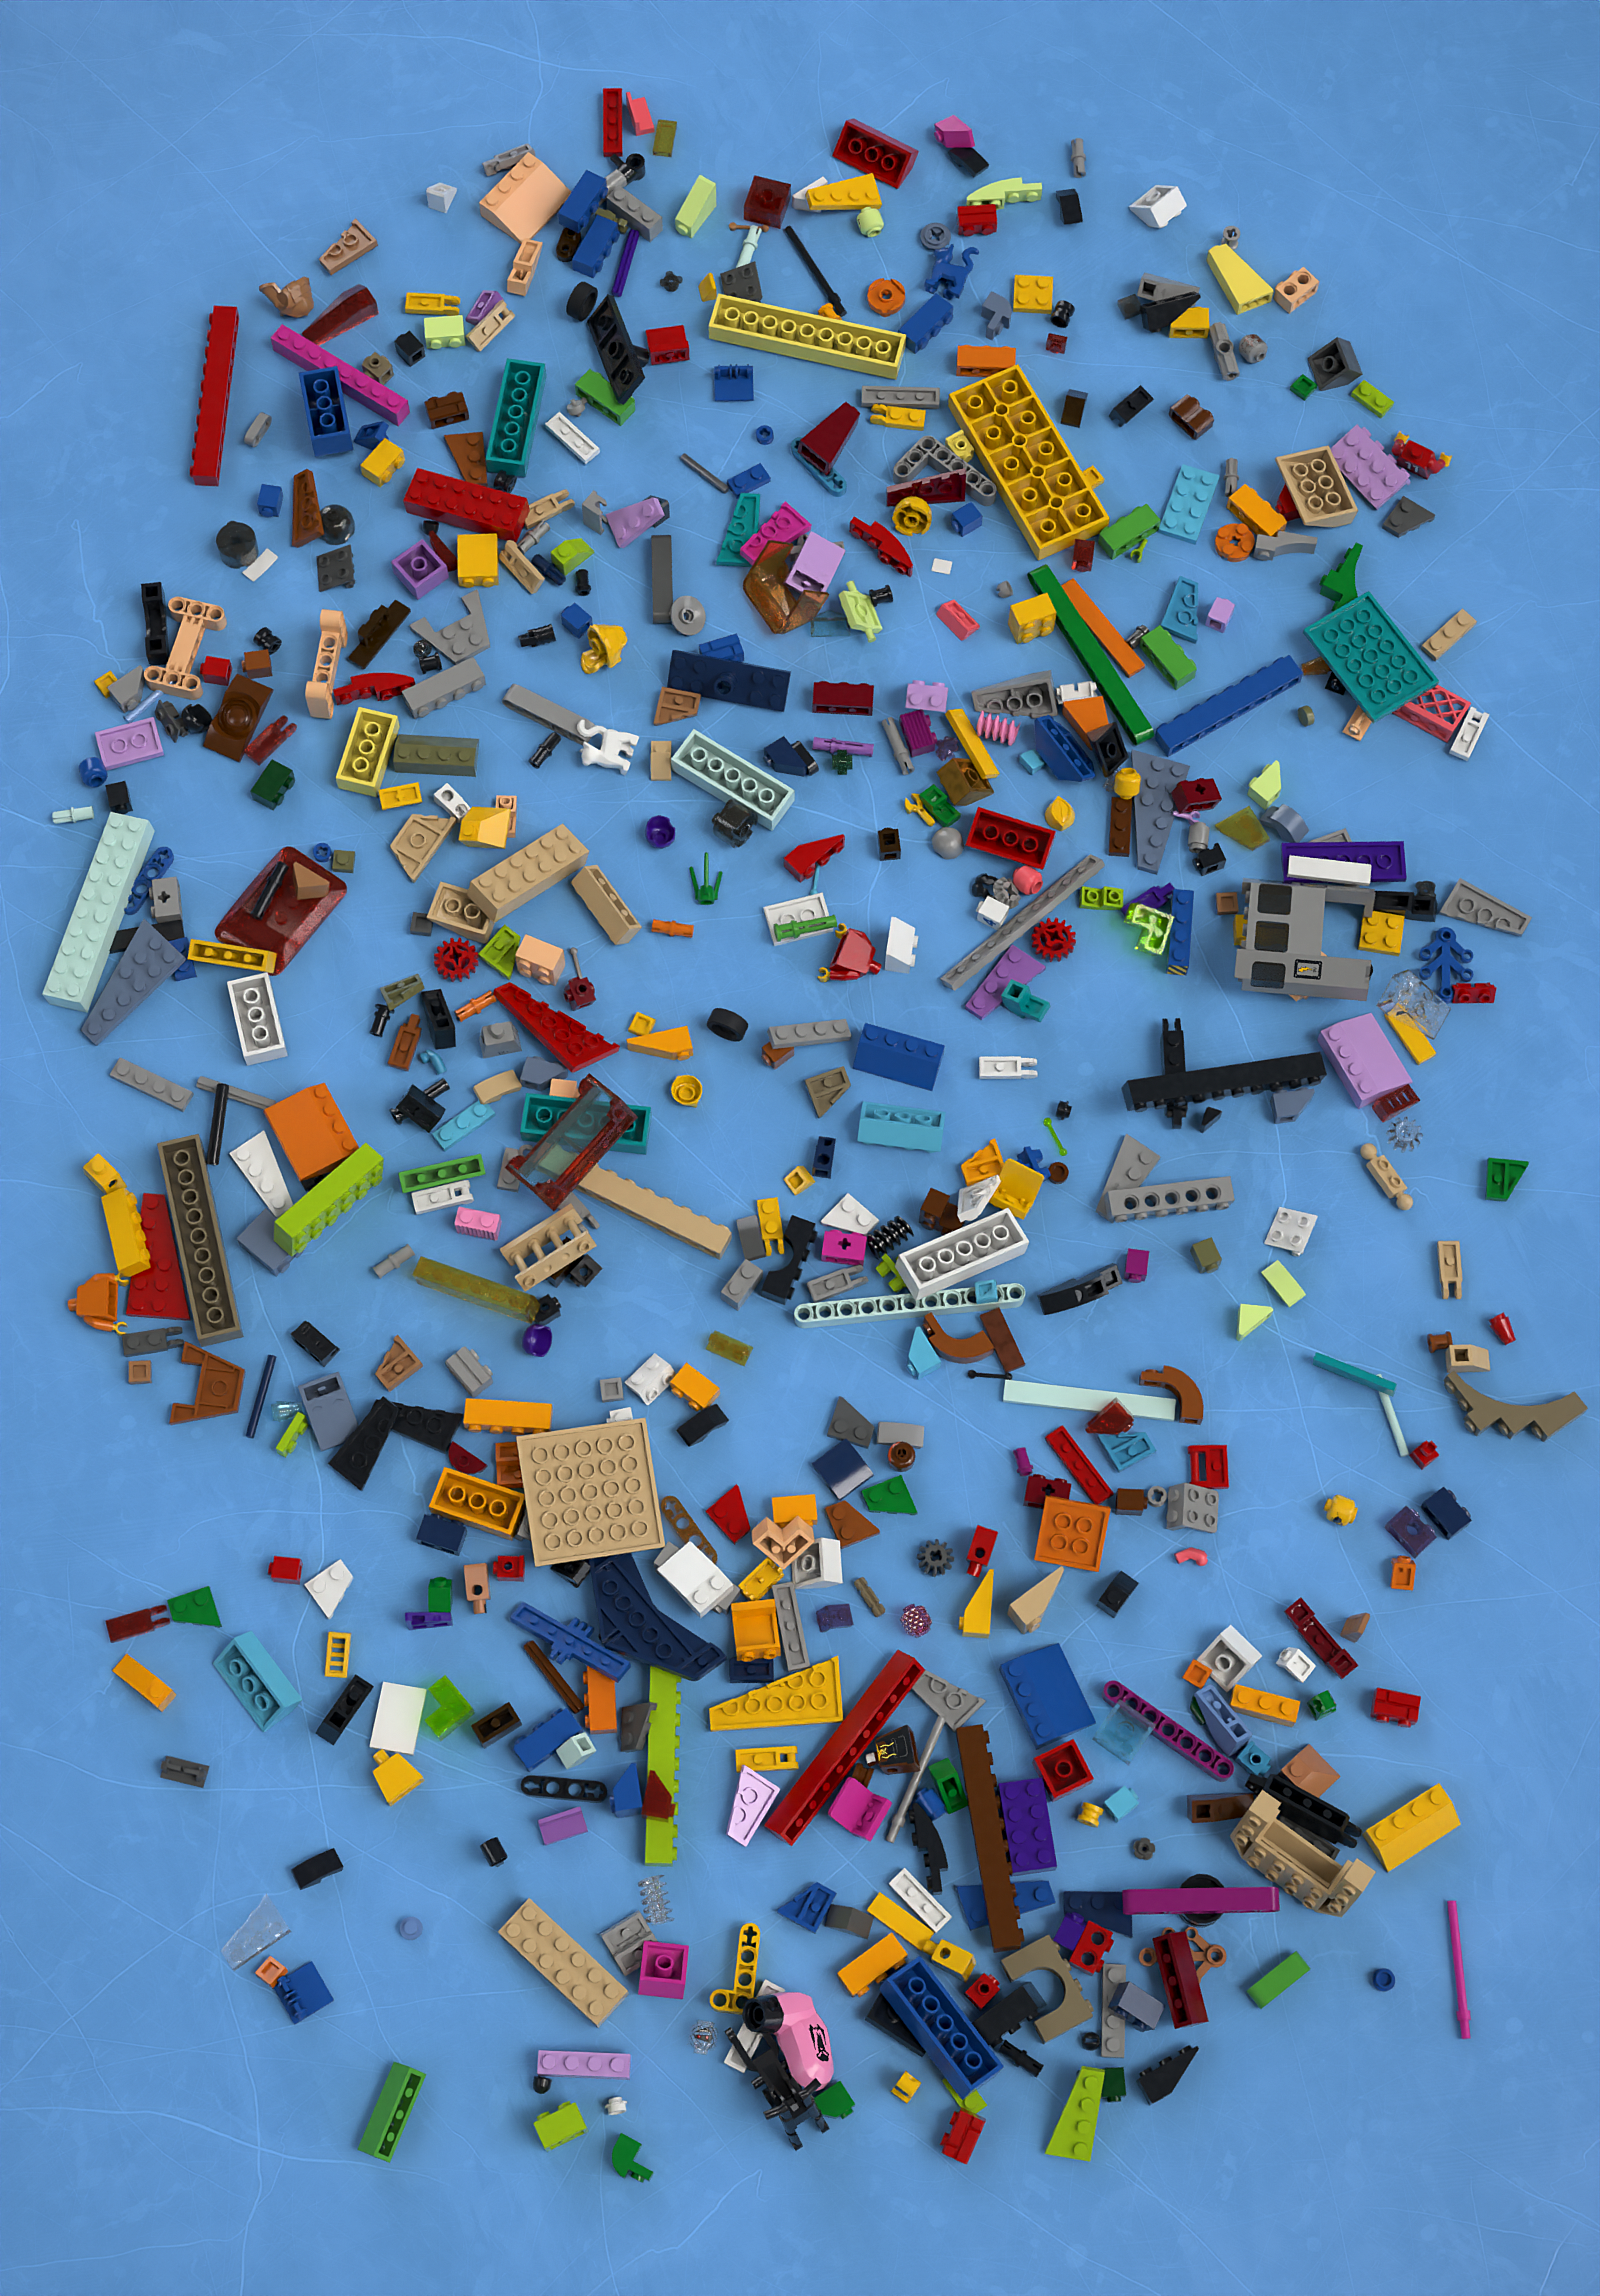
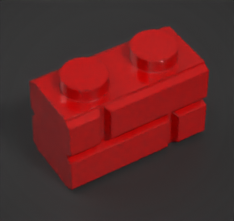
M995 204L957 206L958 235L972 236L978 233L990 235L993 232H997Z
M1376 1688L1373 1694L1370 1717H1375V1721L1380 1723H1389L1390 1720L1398 1722L1397 1725L1400 1727L1410 1728L1411 1725H1415L1418 1721L1421 1696Z
M962 2107L959 2112L954 2111L949 2124L953 2125L950 2134L945 2132L940 2143L943 2146L942 2153L961 2163L967 2164L986 2119Z

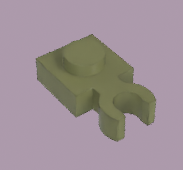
M598 207L595 217L599 215L617 222L618 231L622 234L626 233L628 230L626 226L627 220L618 219L616 214H613L610 210Z

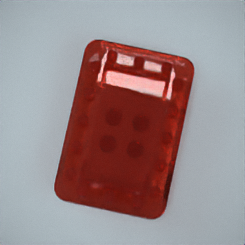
M291 846L284 847L264 867L223 917L215 929V936L223 944L277 953L274 973H268L270 976H277L283 972L346 895V883ZM281 861L290 868L283 878L281 888H278L262 921L256 920L253 916H250V913L267 883V877L271 876L277 862ZM295 862L330 882L329 894L326 897L297 900L292 877L293 864Z

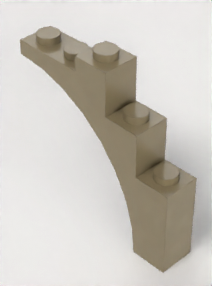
M1455 1371L1449 1373L1444 1379V1386L1450 1394H1454L1458 1399L1461 1409L1468 1412L1463 1419L1465 1421L1464 1425L1476 1437L1497 1422L1499 1431L1504 1436L1507 1435L1509 1439L1528 1426H1531L1535 1437L1545 1442L1583 1415L1588 1409L1575 1391L1562 1399L1547 1404L1521 1406L1499 1402L1479 1393L1465 1383Z

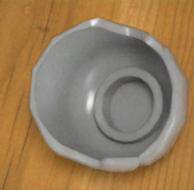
M942 827L935 832L932 838L934 851L939 853L944 859H954L964 849L960 832L952 827Z

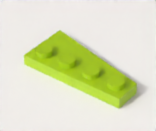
M1081 2066L1070 2096L1053 2130L1049 2144H1047L1045 2154L1090 2162L1105 2070Z

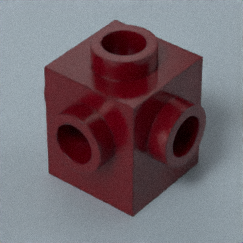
M579 976L572 978L564 988V998L566 1002L570 1003L572 1011L590 1006L596 1001L594 986L587 977L582 979Z

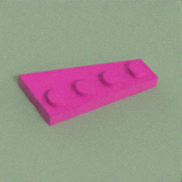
M785 501L778 512L775 511L771 519L761 526L760 531L754 534L740 548V555L754 566L796 540L799 536L809 532L812 525Z

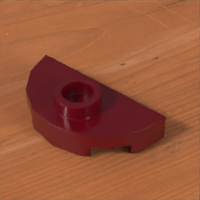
M452 1441L449 1447V1459L456 1471L468 1475L481 1473L488 1467L486 1463Z

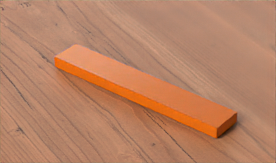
M1072 578L1061 585L1093 636L1126 676L1130 678L1144 669L1145 664L1075 579Z

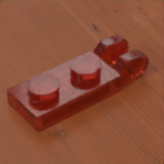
M285 715L281 716L244 749V753L260 766L287 740V737H290L295 732L297 725L291 723L281 731L280 729L288 722V718Z
M166 1605L155 1606L151 1609L147 1608L106 1620L111 1643L155 1631L156 1628L170 1624L169 1618H161L153 1622L151 1617L167 1611Z

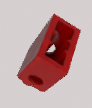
M977 1525L966 1558L970 1562L966 1574L979 1578L982 1567L988 1566L998 1537L997 1531ZM977 1550L984 1551L982 1558L975 1556Z

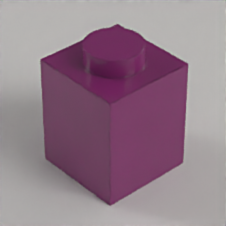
M1128 1248L1124 1279H1128L1132 1283L1145 1282L1149 1251Z

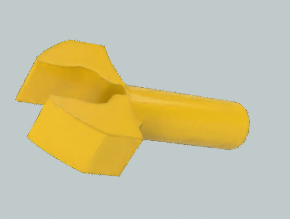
M911 794V798L917 803V806L911 804L905 798V810L908 814L917 812L928 826L935 824V820L922 807L923 803L919 798V794Z

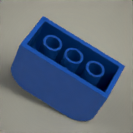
M334 366L299 372L315 457L353 451L338 367Z

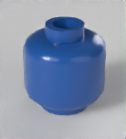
M90 757L83 760L79 765V773L85 785L99 787L107 780V770L101 759Z

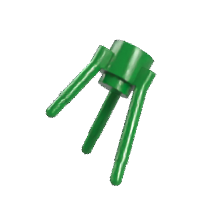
M705 852L704 885L700 886V889L698 888L693 867H690L689 870L695 891V900H698V903L701 905H712L714 900H718V890L723 873L719 871L713 890L712 886L709 885L708 853Z

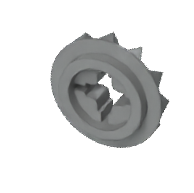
M1002 877L996 880L993 885L996 900L1009 906V909L1019 905L1018 901L1021 897L1018 893L1020 891L1012 883L1011 878L1006 879Z

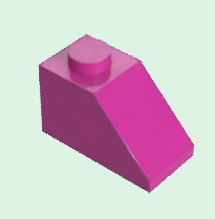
M955 115L934 124L936 130L934 132L935 138L938 143L943 144L946 148L975 146L972 129Z

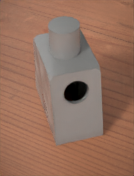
M512 1022L495 1023L482 1027L479 1041L483 1059L522 1051L518 1031Z

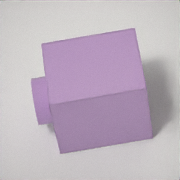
M1217 597L1207 616L1205 626L1224 633L1233 615L1235 604L1231 603L1228 599Z

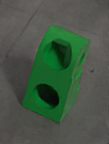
M1329 1690L1314 1696L1307 1702L1316 1721L1336 1712L1337 1705Z

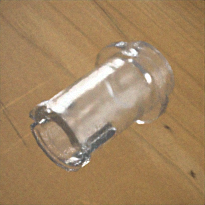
M1118 767L1103 784V788H1106V791L1114 792L1115 774L1121 771V767Z

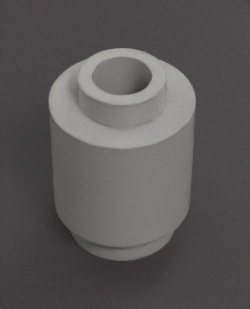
M1195 822L1189 826L1188 847L1192 853H1199L1201 850L1208 848L1210 828L1203 822Z

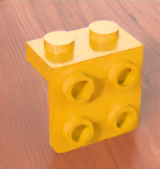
M1008 1158L999 1175L1001 1182L990 1198L989 1203L1003 1210L1009 1208L1014 1217L1024 1220L1033 1206L1044 1176Z

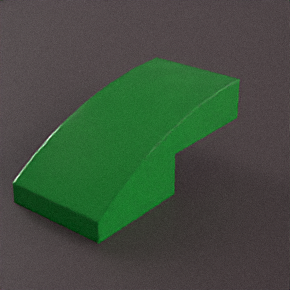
M934 784L919 794V798L924 806L943 827H949L960 819L961 813L947 802L948 796Z

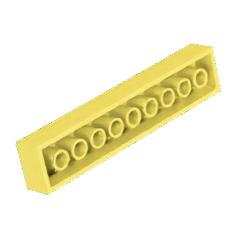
M718 294L709 323V339L895 380L898 376L906 345V334Z

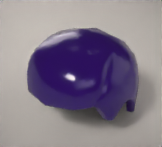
M661 815L652 817L647 822L645 828L646 840L655 848L663 849L669 847L675 840V827L671 825L670 819Z
M540 1324L530 1325L522 1336L523 1349L531 1356L544 1357L548 1353L552 1344L551 1329Z

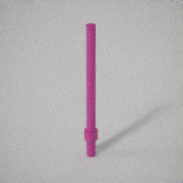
M1447 1901L1459 2010L1456 2011L1457 2021H1460L1461 2039H1471L1469 2027L1471 2015L1470 2010L1467 2008L1456 1901Z

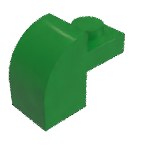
M623 2133L620 2134L612 2151V2163L615 2170L624 2179L630 2171L632 2172L631 2177L643 2183L644 2180L650 2182L654 2174L653 2171L634 2162L642 2144Z

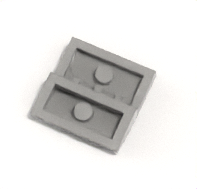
M639 1910L600 1934L624 1976L641 1967L644 1941L658 1942Z

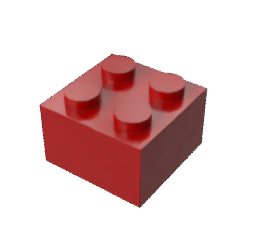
M1074 1739L1035 1757L1032 1762L1039 1777H1043L1044 1787L1052 1803L1091 1784L1094 1780Z

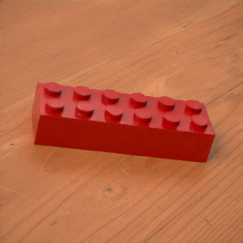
M417 468L403 499L407 513L481 534L497 533L499 539L512 540L515 543L518 541L525 524V519L530 512L528 500L525 497Z

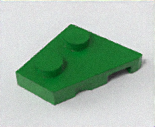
M902 1475L861 1491L869 1512L906 1513L910 1515H917L918 1513Z
M210 1586L167 1600L172 1619L176 1623H192L193 1625L200 1626L209 1625L216 1628L222 1627Z

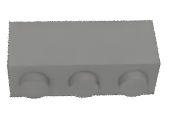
M620 185L606 197L607 210L616 214L618 219L627 220V226L633 230H638L639 235L647 241L651 242L663 230L662 217Z

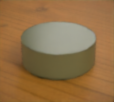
M1307 705L1298 709V717L1301 724L1305 727L1312 725L1315 720L1312 709Z

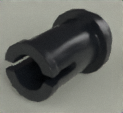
M579 569L576 571L577 586L575 590L578 592V595L586 596L591 591L588 570Z

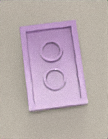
M154 717L95 732L100 755L106 770L164 755Z

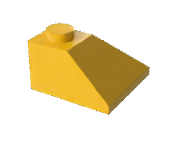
M472 806L461 821L459 841L467 847L505 849L511 809Z

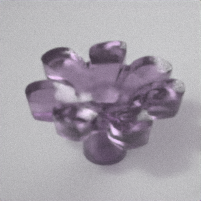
M946 736L944 740L940 739L937 741L936 745L939 748L935 753L941 761H945L947 757L950 760L955 757L953 751L956 752L959 749V746L956 745L958 740L954 737Z

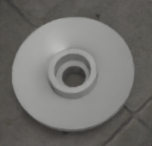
M682 596L677 598L671 606V621L678 632L691 636L702 630L706 615L702 604L696 598Z

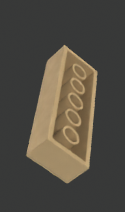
M562 823L470 882L467 895L495 923L586 864L589 850Z
M530 1898L498 1931L499 1935L597 2028L602 2025L629 1995L628 1990Z

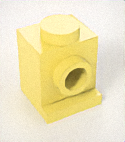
M963 430L946 438L945 446L968 463L974 457V448L964 435Z

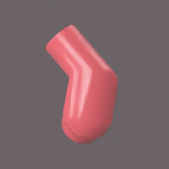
M1193 1547L1174 1554L1178 1564L1189 1559L1195 1560L1198 1566H1204L1208 1562L1205 1551Z

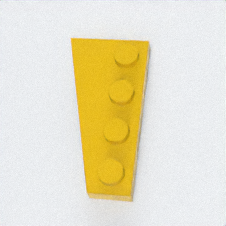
M873 173L808 189L805 194L810 210H854L865 207L880 209L882 206Z

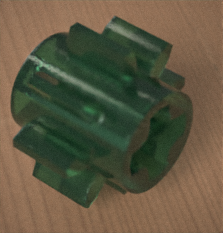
M837 750V755H832V770H837V775H847V770H852V754L847 755V750Z

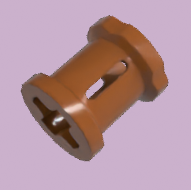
M1450 1331L1440 1335H1427L1430 1353H1434L1435 1350L1447 1349L1449 1345H1453Z

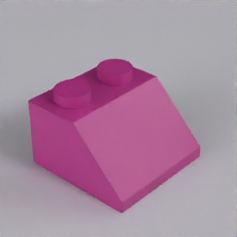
M644 1941L638 1995L683 1999L689 1946Z

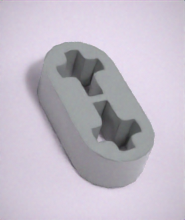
M263 412L259 413L245 435V444L256 447L271 425V416Z

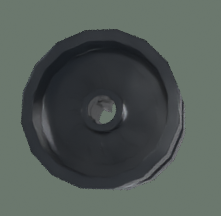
M1196 1874L1183 1882L1180 1888H1224V1886L1215 1877L1208 1874ZM1223 1913L1178 1915L1185 1923L1193 1927L1205 1928L1213 1925Z

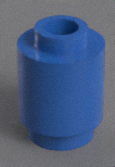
M925 1787L916 1794L918 1798L915 1802L926 1812L932 1822L946 1813L944 1803L933 1788L928 1790Z

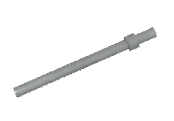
M937 1717L919 1760L921 1771L914 1772L897 1814H894L892 1817V1825L886 1837L888 1842L894 1843L900 1827L903 1828L906 1821L905 1815L946 1721L945 1718Z

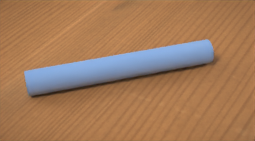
M155 690L125 716L124 719L131 723L161 697L164 692Z

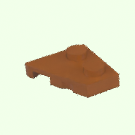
M845 1500L825 1508L835 1536L840 1541L841 1549L880 1534L879 1529Z

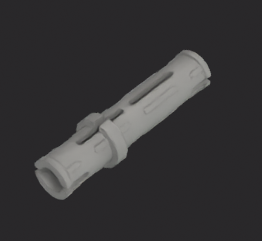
M889 717L887 719L890 726H888L886 719L881 724L894 750L895 760L899 762L903 775H908L906 767L908 766L910 773L914 772L915 768L909 758L910 753L902 742L894 719Z

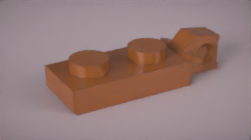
M411 1014L408 1024L403 1023V1026H400L388 1066L409 1071L422 1028L419 1027L421 1020L419 1015Z

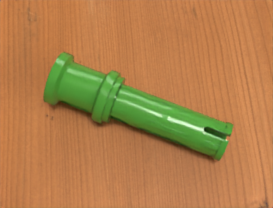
M835 915L801 922L791 920L790 923L781 925L776 923L774 924V933L777 942H781V939L790 937L795 939L800 934L837 927V920ZM824 922L823 925L808 927V925H813V924H818V923Z

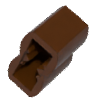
M1188 394L1175 403L1169 411L1171 419L1182 427L1194 440H1197L1213 426L1214 419L1212 413L1200 407L1199 401Z

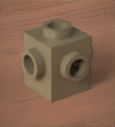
M374 352L371 356L364 359L362 364L363 373L380 384L385 385L394 376L392 365L385 356H380Z

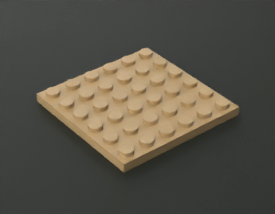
M646 1418L516 1437L535 1567L665 1547Z

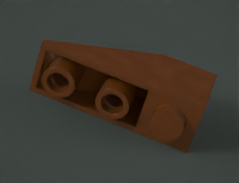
M1254 1793L1187 1795V1818L1192 1823L1218 1822L1242 1818L1254 1801Z

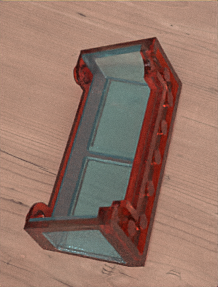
M590 1073L579 1083L578 1092L580 1096L524 1158L522 1155L513 1157L505 1167L513 1177L552 1211L559 1207L638 1118L620 1097Z

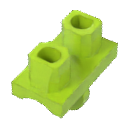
M884 1254L881 1257L883 1261L875 1269L883 1278L891 1271L894 1272L896 1277L888 1285L897 1293L903 1288H907L895 1268L896 1264L887 1254Z

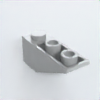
M1144 272L1137 296L1158 301L1192 291L1199 293L1200 287Z

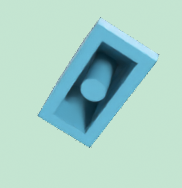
M920 1326L915 1329L908 1355V1364L906 1365L912 1376L916 1375L918 1380L941 1367V1360Z

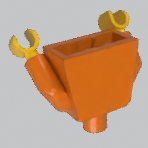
M121 1272L117 1275H114V1273H97L93 1275L85 1284L78 1286L77 1298L69 1299V1310L72 1312L76 1311L77 1316L83 1318L86 1324L95 1329L108 1332L115 1330L119 1336L126 1334L125 1332L118 1331L120 1326L128 1327L125 1322L113 1324V1322L117 1321L118 1284L123 1287L129 1285V1280L120 1279L127 1276Z

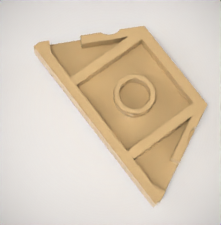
M412 814L391 843L390 848L412 882H416L457 823L455 817L447 819L438 818L435 815L423 816L421 814Z

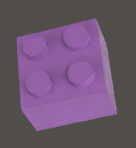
M423 539L391 561L393 573L417 600L449 578L446 564Z

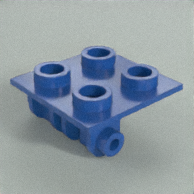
M732 364L730 366H714L715 401H754L753 366H749V364L747 366H737V364H735L736 366H732Z
M312 1961L290 1975L280 1977L274 1987L294 2025L334 2001Z

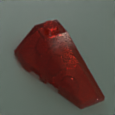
M358 284L344 291L302 332V335L319 346L378 315L377 302L367 287Z

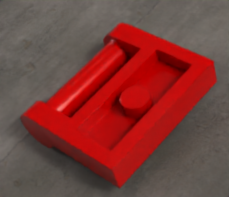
M1227 1445L1188 1446L1187 1450L1188 1454H1190L1191 1482L1189 1484L1208 1489H1228ZM1198 1454H1205L1206 1481H1200Z

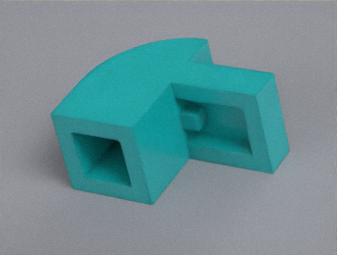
M1012 979L1001 995L1004 1005L1023 1019L1026 1016L1041 1022L1050 1008L1049 1002L1031 995L1029 986Z

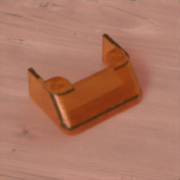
M768 540L743 581V590L774 634L783 635L814 620L829 594L828 592L803 590L796 601L786 585L783 584L789 573V567L785 559L794 545L788 542Z

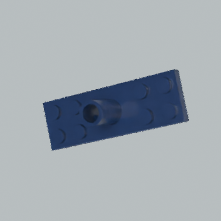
M673 650L667 688L701 694V697L784 712L791 671ZM722 681L729 682L730 687L725 686Z

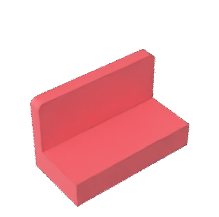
M626 92L627 108L636 136L653 133L654 125L645 97L632 100L630 92Z

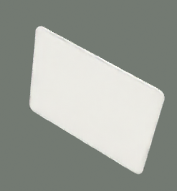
M934 558L932 571L950 574L952 562Z

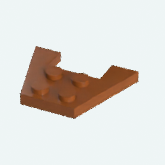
M185 1341L181 1359L182 1364L202 1366L195 1405L173 1403L169 1424L175 1425L238 1413L246 1373L245 1369Z

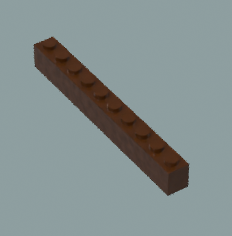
M983 1724L956 1728V1738L993 1953L1017 1950L1021 1948V1942H1024V1933L1022 1928H1018L1017 1920L1020 1919L1019 1906H1014L1013 1897H1017L1014 1883H1010L1009 1875H1013L1011 1861H1007L1005 1853H1009L1007 1839L1002 1838L1001 1831H1005L1003 1817L998 1815V1809H1001L999 1795L995 1796L994 1787H997V1779L995 1774H991L990 1766L993 1765L992 1752H987L986 1744H990L988 1730L984 1731Z

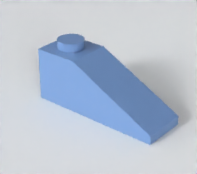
M1210 1684L1195 1692L1194 1696L1213 1739L1227 1757L1244 1749L1253 1734L1214 1686Z

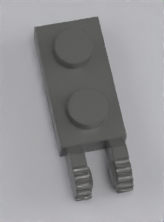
M169 1327L167 1329L162 1328L122 1335L124 1356L145 1355L184 1346L183 1339L169 1340L167 1342V1336L182 1334V1327Z

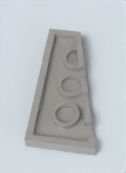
M1459 878L1439 912L1443 916L1520 937L1532 919L1529 915Z

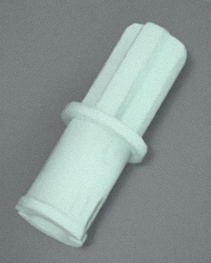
M92 806L77 809L71 807L70 810L53 812L52 818L55 824L72 821L76 823L79 820L94 819V811Z

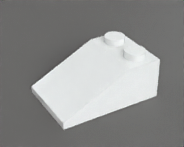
M691 1541L657 1569L700 1619L733 1591L732 1582Z

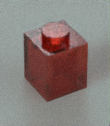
M1075 539L1072 559L1073 570L1079 572L1091 571L1095 541Z

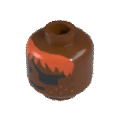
M896 1442L888 1451L887 1460L889 1466L898 1472L908 1471L914 1465L915 1450L907 1442Z

